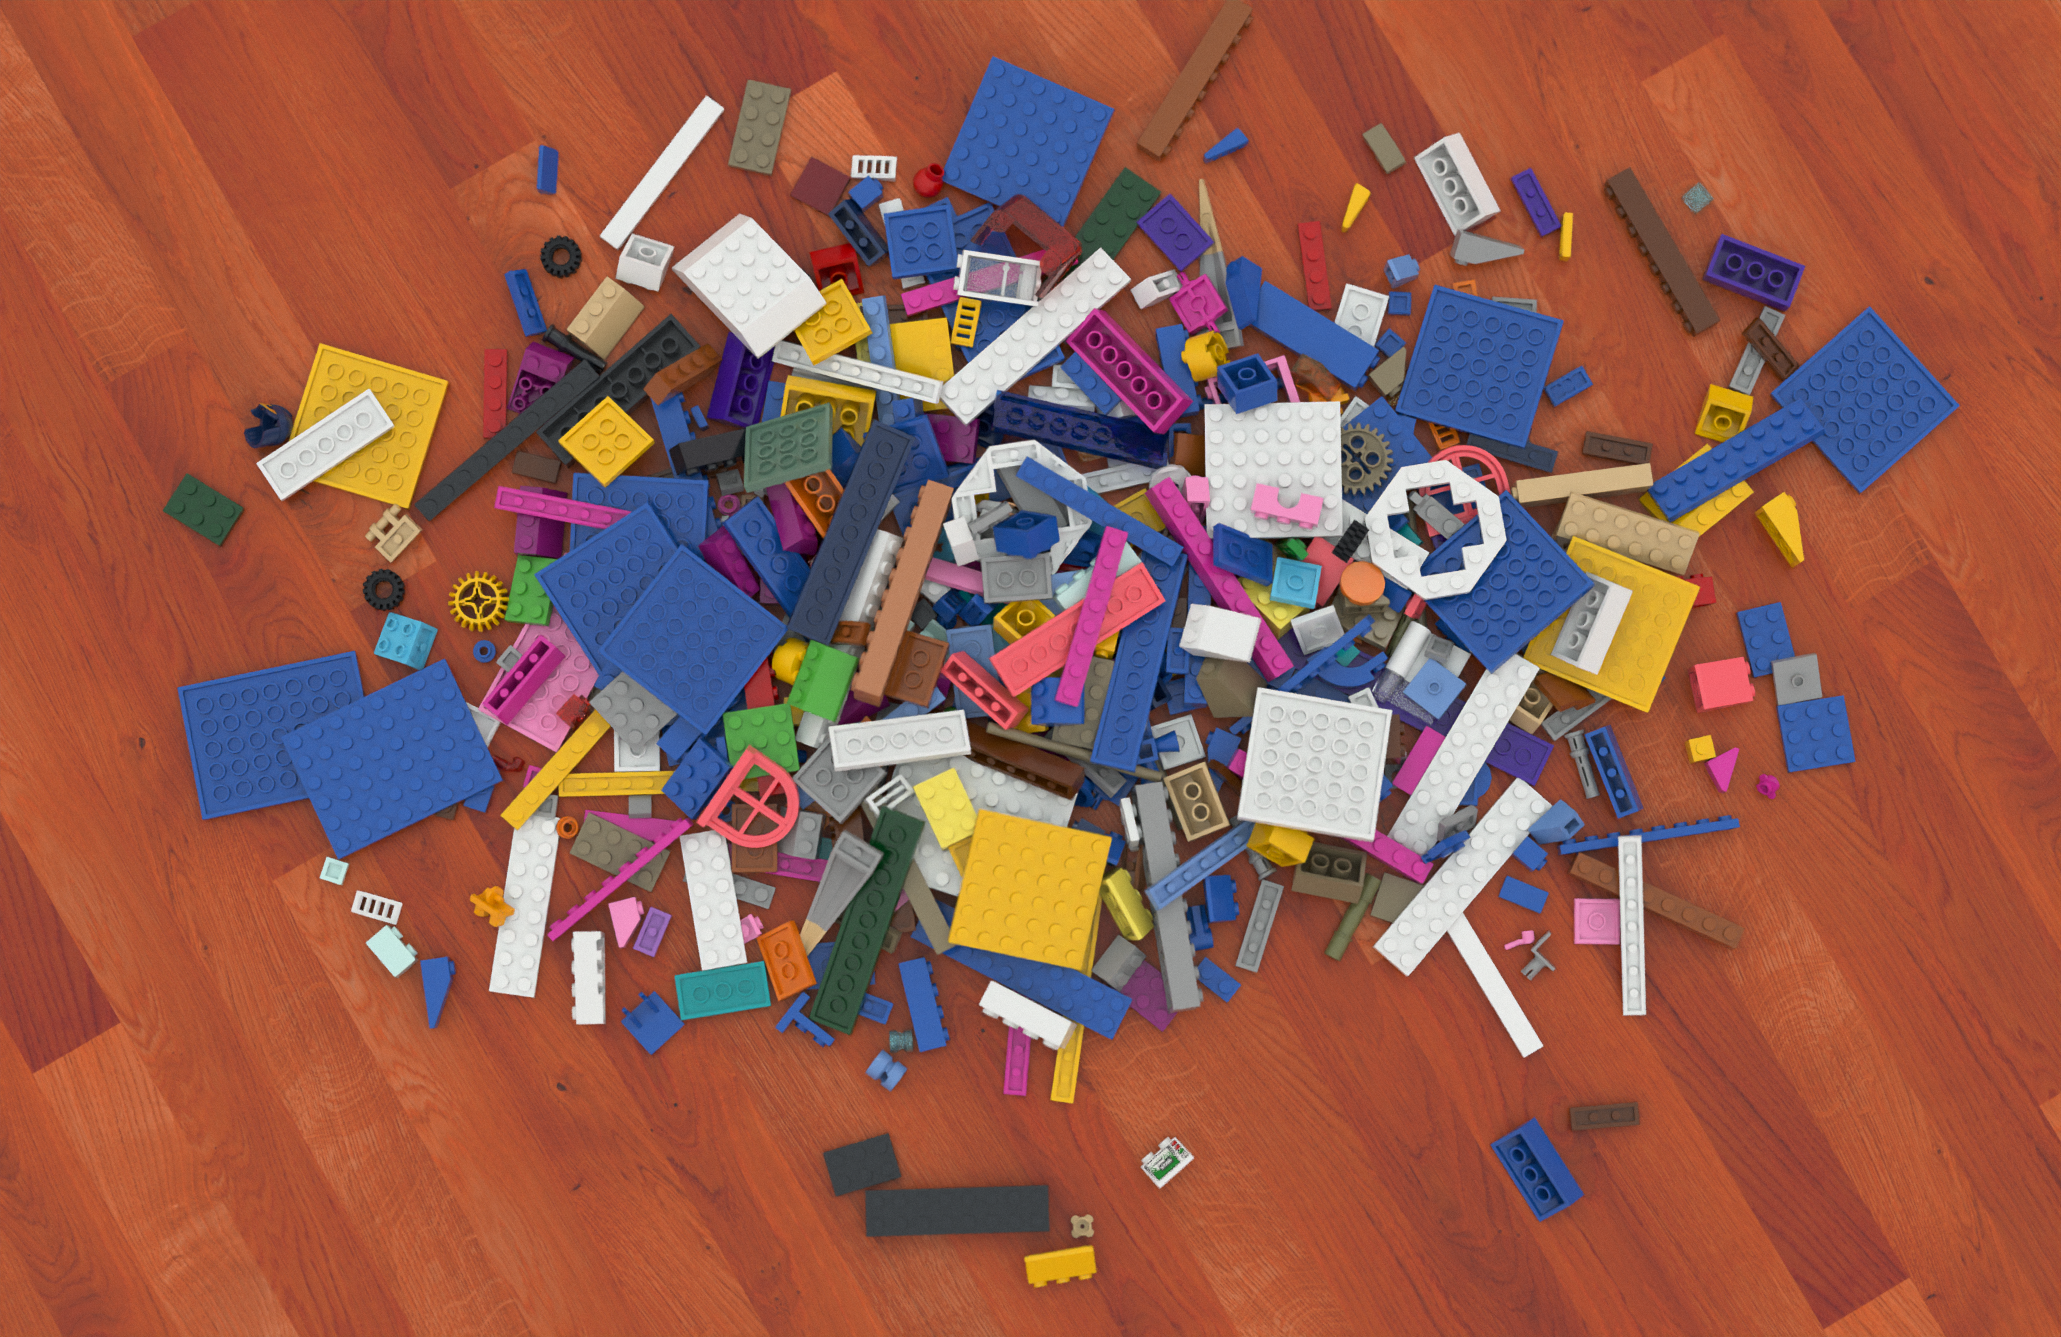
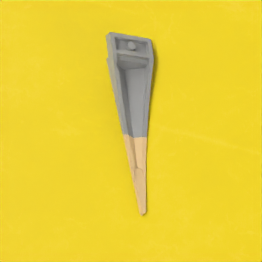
M1200 178V227L1214 241V245L1200 256V276L1205 273L1209 276L1229 310L1214 322L1220 330L1219 334L1225 340L1229 350L1244 346L1242 330L1237 327L1225 283L1227 265L1205 181ZM1208 328L1201 329L1197 332V335L1209 332Z
M847 830L842 832L832 849L800 933L807 956L873 874L884 853Z

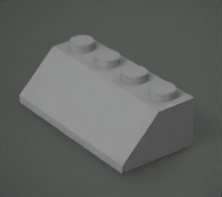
M1021 465L996 469L1019 511L1025 510L1056 516L1058 527H1064L1069 524L1067 506L1015 476Z

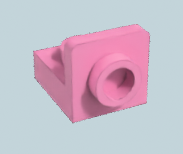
M749 914L740 920L744 944L762 935L761 929L764 927L758 916L754 918L752 914Z

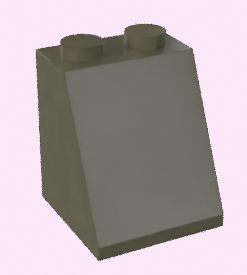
M1205 657L1196 678L1214 718L1253 716L1257 688L1266 689L1268 685L1246 662Z

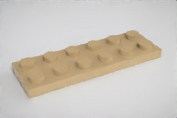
M1570 492L1556 535L1570 540L1575 536L1630 559L1684 575L1698 540L1699 532Z

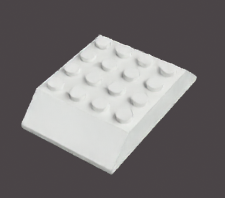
M738 214L672 267V270L758 359L826 305V301L810 277L752 218L742 214Z

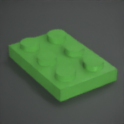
M518 555L504 620L511 623L549 627L553 603L534 574L558 559Z

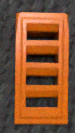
M1427 422L1438 452L1461 443L1455 429L1448 428L1449 431L1438 435L1437 431L1446 427L1434 426L1433 423ZM1451 435L1452 439L1441 442V438Z

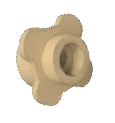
M1074 1215L1071 1218V1223L1073 1224L1072 1236L1075 1238L1084 1235L1091 1237L1094 1234L1091 1224L1093 1217L1091 1215H1086L1085 1217Z

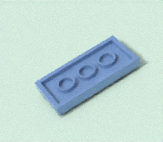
M991 624L947 629V642L950 644L949 657L954 653L965 651L999 682L998 673L989 660L995 654ZM953 683L956 709L964 710L965 719L989 716Z

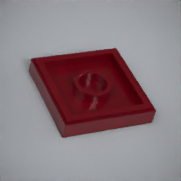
M811 157L790 197L830 217L828 213L837 205L851 178Z

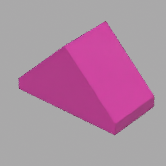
M1733 748L1704 763L1720 793L1727 792L1739 748Z

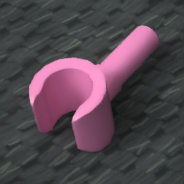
M1523 931L1522 939L1505 944V949L1508 950L1518 945L1533 943L1535 940L1534 931Z

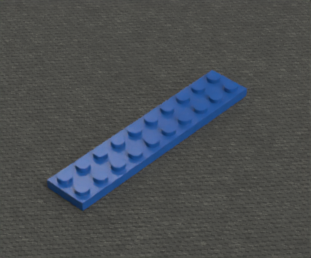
M1142 550L1140 560L1164 597L1165 602L1123 628L1090 760L1093 764L1133 773L1136 771L1188 554L1180 553L1172 567Z
M935 899L950 928L955 909ZM919 920L916 925V931H913L911 938L933 948ZM956 945L943 952V954L1111 1040H1113L1133 999L1072 968L963 945Z

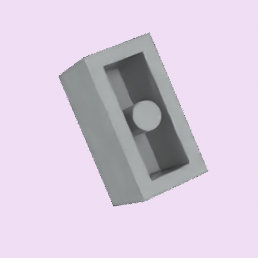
M1118 934L1091 971L1120 992L1136 969L1142 964L1146 955Z

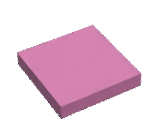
M1574 899V944L1619 945L1620 899Z

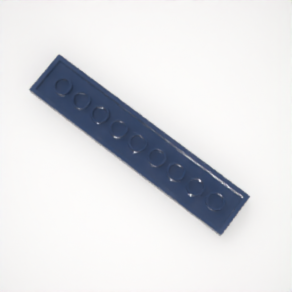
M875 419L872 421L786 629L829 646L915 437Z

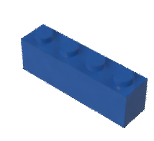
M1182 324L1157 328L1155 330V337L1162 370L1193 400L1179 418L1198 415L1199 408H1203L1201 395H1196L1195 390L1198 382L1193 380L1188 364H1185L1181 357V352L1185 350L1186 340L1189 338L1188 330H1183Z
M739 695L735 697L727 710L730 711L737 704L738 700L736 698ZM680 716L656 744L679 763L681 760H684L698 739H706L708 734L705 736ZM722 716L714 724V728L722 721Z
M1611 725L1584 734L1617 818L1619 819L1644 809Z
M925 957L898 963L919 1051L924 1052L947 1046L946 1041L950 1039L947 1027L942 1028L940 1019L944 1018L942 1006H937L935 997L939 996L936 983L931 984L929 976L934 974L931 961L926 962Z

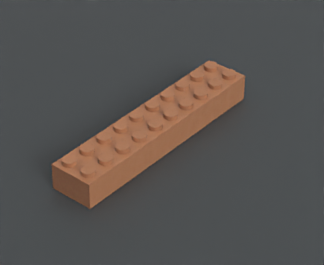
M928 480L926 486L922 485L920 488L917 502L919 507L914 506L910 518V525L912 526H907L903 537L904 548L900 547L897 553L895 565L897 569L892 568L889 576L888 587L890 589L884 590L881 599V607L883 609L882 611L877 610L873 627L875 631H870L866 642V649L868 651H863L859 661L860 674L855 673L851 684V691H854V699L877 707H880L899 649L905 632L908 629L926 573L940 538L943 523L946 521L952 503L951 497L954 492L952 487Z

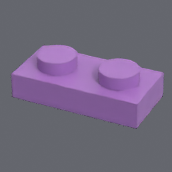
M650 907L633 949L655 958L672 915Z

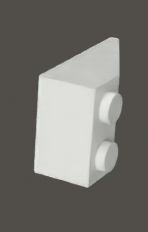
M1191 604L1179 647L1195 656L1250 662L1261 619L1212 606Z

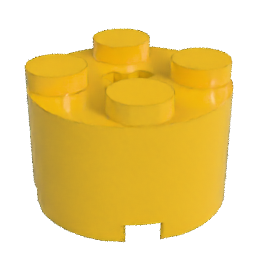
M1214 331L1188 338L1185 343V350L1181 352L1182 360L1185 364H1188L1195 382L1216 377L1217 367L1230 363V360L1226 361L1225 354L1229 353L1226 342L1221 334L1218 332L1214 333Z
M792 637L786 639L785 641L787 642L783 646L779 645L772 659V669L776 671L777 675L775 676L777 679L794 685L809 643Z

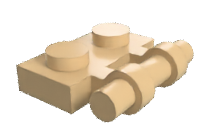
M394 504L390 509L387 508L383 512V517L377 523H373L369 527L370 531L365 535L371 542L375 537L380 540L375 548L390 563L422 531L407 514L401 519L397 517V514L402 510L397 504ZM390 522L394 527L386 534L383 529Z

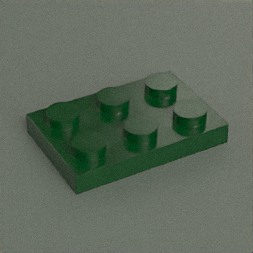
M186 473L163 509V512L221 547L245 509Z

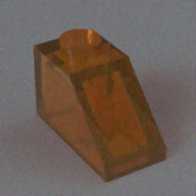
M1303 353L1291 369L1294 385L1327 402H1331L1341 387V383L1322 363Z

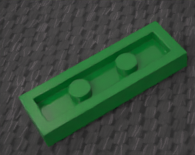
M1280 538L1274 544L1287 559L1303 561L1309 555L1305 551L1306 545L1298 538L1296 540L1294 538Z

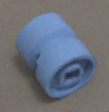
M882 1049L865 1073L874 1080L880 1079L881 1085L891 1092L908 1068L899 1061L893 1062V1057Z

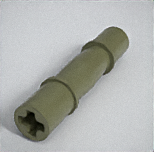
M1365 874L1358 904L1351 903L1337 931L1333 932L1334 935L1324 954L1340 962L1349 943L1352 942L1351 937L1359 926L1368 905L1372 904V900L1382 883L1381 880L1370 874Z

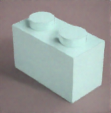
M386 925L368 940L366 944L395 978H399L419 961L416 958L418 953L410 943L404 944L401 940L403 935L395 926L391 928Z

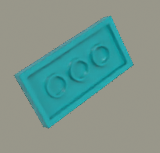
M765 961L674 975L681 1020L771 1006Z

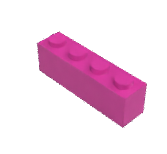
M540 634L482 705L508 725L565 658V655Z

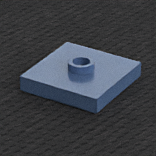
M1429 658L1403 691V694L1440 720L1467 684L1437 661Z

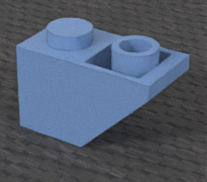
M1560 799L1528 831L1540 845L1569 840L1585 824L1577 812Z

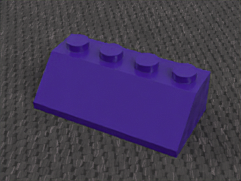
M728 332L722 356L723 360L720 363L707 414L708 419L741 429L759 423L768 382L770 381L774 365L772 359L775 346L758 359L732 332Z

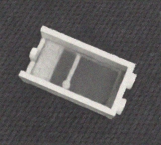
M963 250L962 254H958L956 267L960 268L959 277L955 276L953 290H957L956 295L1037 307L1038 292L1041 286V271L1044 262Z

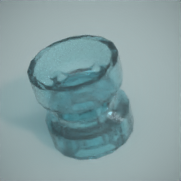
M912 1029L904 1030L903 1033L896 1030L889 1031L890 1053H897L902 1049L906 1052H913Z

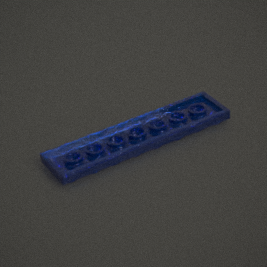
M1001 390L996 391L991 431L1028 440H1036L1045 444L1157 470L1167 466L1170 430H1167L1165 434L1155 433L1146 424Z

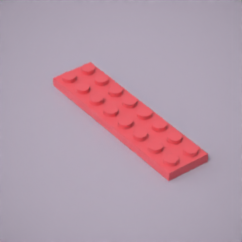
M1142 562L1115 578L1096 645L1165 602L1164 597ZM1084 598L989 658L1012 697H1015L1065 665Z

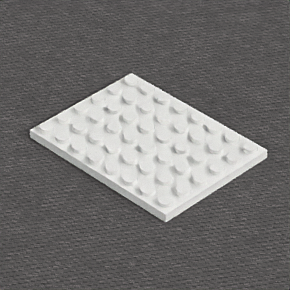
M963 755L896 764L891 779L893 780L902 774L913 789V786L955 768L976 815L978 814V809L981 808L1064 827L1068 826L1078 795L1077 792L1072 801L973 762ZM898 781L888 788L886 795L902 785V783ZM904 788L887 800V806L905 794L907 790ZM914 792L892 809L926 821L914 859L929 888L958 897L957 894L960 890L962 877L949 849L942 851Z

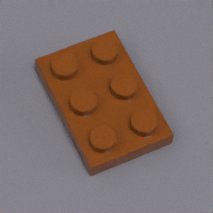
M906 630L884 694L895 699L929 708L950 644Z
M732 804V827L740 831L755 808L749 804ZM765 804L778 813V804ZM758 811L744 833L749 835L766 834L777 828L778 824ZM732 842V873L778 872V842L759 848L744 847Z

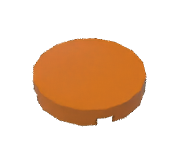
M1365 561L1354 562L1348 565L1342 572L1339 582L1342 594L1351 603L1360 606L1373 604L1381 597L1385 588L1384 575L1380 569L1372 563Z

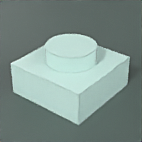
M326 857L320 879L343 885L349 864Z

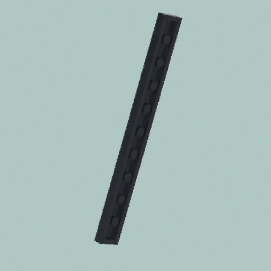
M586 359L582 360L414 505L428 521H431L600 375Z

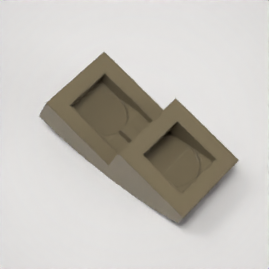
M1382 123L1362 134L1363 139L1375 154L1376 160L1386 174L1406 164L1403 155Z

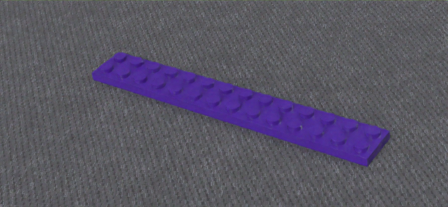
M1293 628L1277 640L1294 667H1296L1295 670L1298 671L1307 665L1305 661L1320 651L1317 650L1304 655ZM1360 651L1347 667H1359L1374 657ZM1385 667L1377 673H1374L1372 670L1371 674L1375 679L1364 686L1352 689L1333 687L1348 696L1369 687L1378 708L1392 710V715L1400 714L1401 722L1421 732L1428 726L1445 737L1466 702L1456 698L1441 719L1438 720L1404 695L1403 691L1410 683L1392 674ZM1317 676L1313 677L1314 679L1323 682ZM1507 723L1484 762L1525 781L1529 785L1535 786L1554 745Z

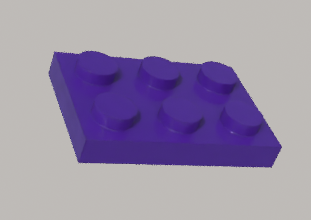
M1171 194L1167 195L1137 221L1142 231L1180 273L1214 245V241Z

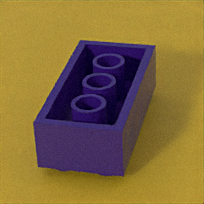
M1721 234L1716 241L1702 280L1786 312L1791 306L1805 266Z

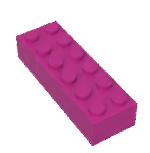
M1094 308L1066 340L1074 351L1155 433L1165 434L1193 402L1104 310Z

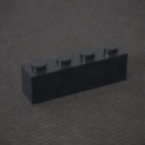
M746 428L678 443L669 449L677 475L686 473L688 477L698 474L699 470L705 469L706 472L716 470L721 465H724V468L736 465L738 461H743V464H745Z

